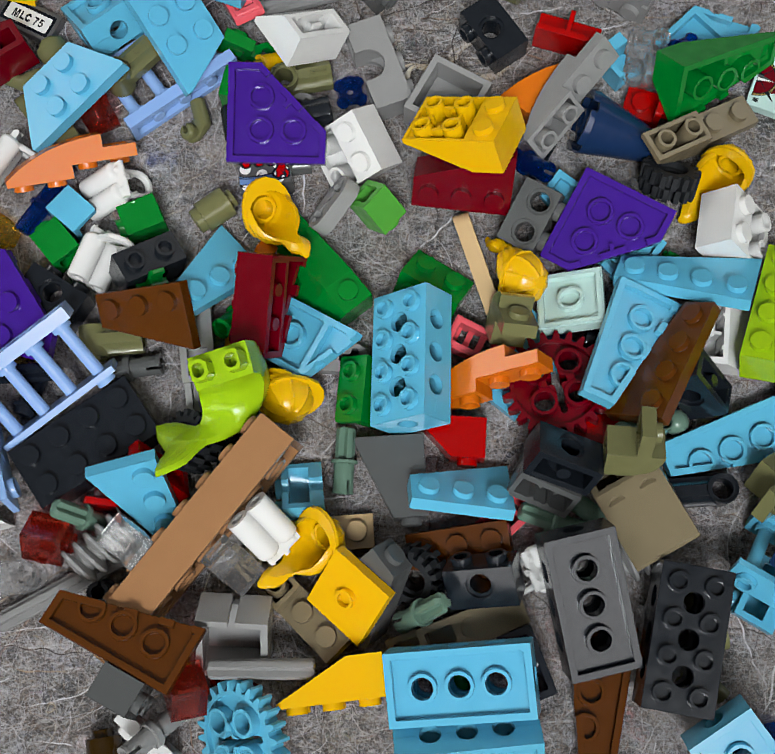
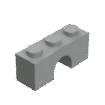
M380 14L346 25L350 30L346 44L355 67L373 64L383 70L378 77L366 81V94L370 105L374 104L382 121L403 114L404 105L415 87L411 78L407 80L403 73V70L406 69L401 52H395L392 43L395 42L390 25H384Z

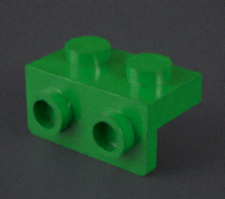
M418 250L401 270L393 292L428 282L452 295L453 318L457 308L471 292L474 282Z
M357 355L341 358L335 422L340 424L356 423L379 430L370 426L372 356Z

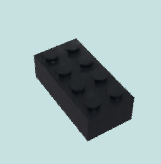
M123 376L7 453L41 508L49 512L51 504L55 499L62 498L73 502L95 487L85 478V467L129 456L128 447L136 440H140L151 448L157 446L159 442L156 437V426L159 424L134 386Z

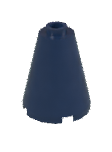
M592 89L590 91L592 99L585 97L581 104L585 111L572 125L571 130L575 131L576 135L574 141L568 139V150L577 154L643 162L644 158H647L649 155L652 156L641 135L653 128L601 91Z

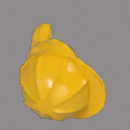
M734 144L717 145L709 148L701 155L700 161L696 165L699 168L698 171H701V178L692 202L687 201V204H682L681 212L677 219L678 223L687 224L699 219L701 195L703 193L733 184H738L745 191L751 185L755 175V168L744 149Z
M267 176L256 178L243 193L242 220L246 230L251 236L258 238L266 244L283 245L291 254L308 258L311 252V244L308 239L298 234L300 215L289 192L276 178Z
M487 236L485 238L486 247L489 251L498 254L496 258V273L499 279L498 291L533 295L535 297L534 302L538 301L548 287V270L532 251L522 250L513 247L503 239H491Z
M268 369L270 385L260 411L273 422L289 426L303 421L307 414L314 412L322 404L324 389L319 381L307 376L295 375L286 369Z
M313 505L305 509L294 523L296 525V532L301 537L290 548L291 552L289 555L286 556L284 554L276 565L266 568L257 582V587L260 589L277 588L294 575L312 576L321 573L335 550L342 545L345 546V531L342 529L340 522L329 516L321 507Z

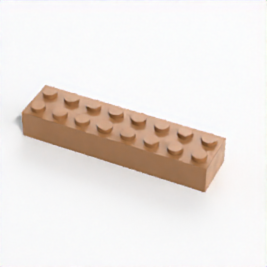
M260 413L257 418L255 416L249 418L240 431L243 435L236 444L230 443L225 447L218 457L220 461L218 466L212 473L207 471L202 475L195 485V488L198 489L190 500L184 499L172 513L175 517L167 528L161 527L149 541L152 545L144 556L138 555L126 569L129 573L121 584H114L106 592L103 600L108 604L123 608L127 607L145 614L165 618L233 534L228 529L230 520L237 513L245 510L248 502L260 492L266 494L304 446L263 413ZM94 655V656H95L96 658H98L103 664L105 663V661H104L103 659H101V658H99L98 656Z

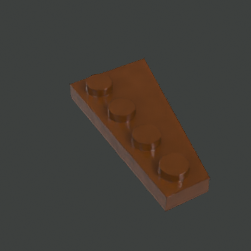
M715 302L684 303L663 334L653 345L646 359L642 361L636 370V374L618 401L604 412L610 420L637 423L641 407L648 406L657 407V422H663L664 426H669L721 310Z
M64 590L58 591L39 620L42 625L167 697L207 632L202 627L186 625L172 619L145 614L135 609L108 604L105 601Z
M600 630L596 631L591 636V639L596 637L599 634ZM631 670L572 684L577 754H618Z

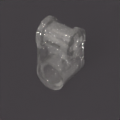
M635 26L631 29L627 39V52L623 68V81L627 86L645 90H656L652 81L657 50L671 45V35L668 29L658 27L654 30H647L644 26ZM641 38L643 42H638L637 39ZM656 41H661V44H656Z
M26 560L0 561V598L37 592L43 589L48 582V571L39 562ZM31 572L32 578H29L26 581H24V575Z

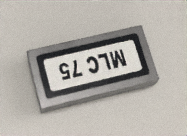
M5 0L0 7V22L12 19L23 36L39 43L48 36H58L66 23L63 17L37 5L31 6Z

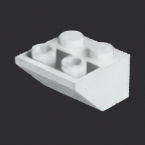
M334 8L256 16L254 20L287 67L336 59L350 33L349 28Z
M374 104L352 109L324 127L327 132L326 166H321L331 187L342 176H347L360 186L367 179L372 180L402 163Z
M738 184L703 193L701 195L695 249L703 257L762 259L759 273L761 274L768 249V232L771 230V220L768 214L763 212L754 202L753 198L749 194L747 195Z
M718 306L721 311L704 350L723 374L739 376L740 351L751 308L750 311Z

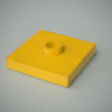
M342 545L335 550L307 600L356 646H359L366 640L396 592Z

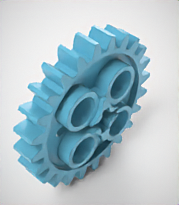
M252 679L244 681L225 680L217 683V686L211 687L209 689L210 694L203 697L206 706L200 707L199 711L204 716V719L197 722L204 729V734L198 736V739L206 744V747L201 751L202 754H291L284 747L283 743L290 740V736L283 734L281 730L286 725V721L278 720L277 714L280 711V707H271L272 695L262 696L263 686L261 684L253 687ZM252 736H260V737L257 738V739H254Z

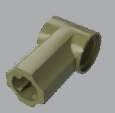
M144 34L120 56L113 57L123 61L130 69L109 89L114 96L121 98L131 95L136 89V82L161 60L153 45Z
M329 60L290 67L281 62L273 66L270 71L279 82L283 80L291 82L283 86L293 96L298 93L311 94L334 90Z
M101 323L83 324L78 327L79 338L99 362L108 361L112 356L146 353L147 342L144 337L102 328Z

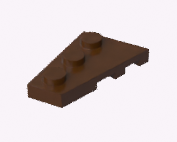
M187 280L108 291L95 295L102 328L193 350L201 347Z
M491 520L405 535L406 544L421 541L422 547L428 543L432 545L430 552L433 553L435 550H438L441 555L437 558L439 561L445 559L446 562L449 556L461 551L477 554L486 553L496 548H503L506 551L514 550L510 525L507 520ZM412 566L411 570L419 571L417 568ZM477 574L481 579L489 580L485 575Z

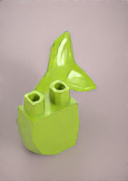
M242 340L187 358L190 376L195 384L202 406L201 422L197 426L178 422L164 423L156 426V437L165 453L156 465L155 477L165 475L186 465L205 446L226 440L239 433L247 420L257 415L269 389L270 375L266 361L255 341Z

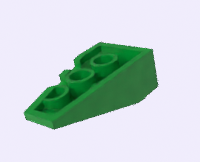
M775 31L687 41L657 50L652 81L668 122L694 111H697L698 114L706 111L705 105L715 98L721 101L729 95L728 89L739 81L746 83L771 66L775 61Z
M300 215L298 234L310 241L311 252L306 266L299 267L295 285L300 286L298 297L293 296V298L347 326L373 306L372 294L352 269L315 230L309 227V223ZM276 245L278 247L277 254L301 256L291 254L283 245Z

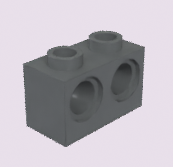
M526 177L496 236L522 250L532 251L534 254H536L537 250L542 252L551 235L547 232L553 221L558 222L566 207V204L562 203L565 196ZM539 195H547L550 198V205L543 212H537L533 208V201ZM524 224H531L535 231L533 238L527 242L520 241L518 238L519 228Z
M106 661L85 694L88 698L119 716L134 721L138 715L144 717L154 701V697L151 696L153 688Z

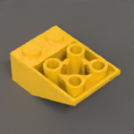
M427 96L404 134L402 142L471 172L504 173L526 131V126L517 97Z
M383 652L344 656L276 704V707L279 706L280 710L286 709L287 716H296L310 713L311 706L322 705L323 712L345 709L347 701L359 700V707L381 705V697H386L382 661Z

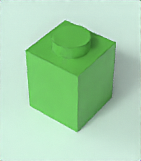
M369 179L360 187L358 196L350 206L368 229L384 235L393 230L398 225L399 219L406 213L404 207L385 184Z

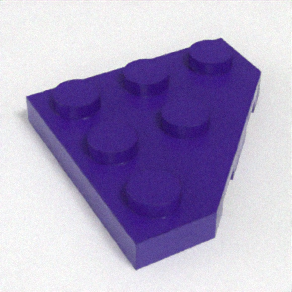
M228 62L226 162L233 164L326 166V130L271 74L262 62Z
M586 167L539 256L567 271H573L662 242L677 211Z
M0 248V349L47 314L40 304L42 301L29 279L23 276L16 263L18 261L12 251ZM51 332L41 340L44 343L42 347L53 359L58 335L54 336ZM25 353L20 355V357L35 360L31 355L29 357Z

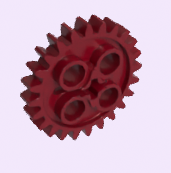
M554 330L552 339L548 340L546 335L541 332L540 342L535 343L531 338H527V350L522 347H516L517 353L538 349L552 358L558 383L562 385L563 400L568 409L566 413H563L560 409L555 386L552 385L551 372L544 374L535 381L519 380L511 382L509 387L502 389L508 392L502 397L505 404L513 403L508 408V414L510 416L519 414L516 419L518 426L528 422V433L531 434L541 420L572 433L578 427L581 432L586 434L587 421L596 426L598 425L599 419L595 413L605 414L604 412L607 408L588 399L582 402H575L569 398L572 392L579 391L595 344L585 348L584 336L579 338L577 342H573L572 332H568L565 339H560L558 331ZM565 360H572L578 366L573 370H564L560 367V364ZM541 400H549L554 406L548 411H541L536 408V404Z

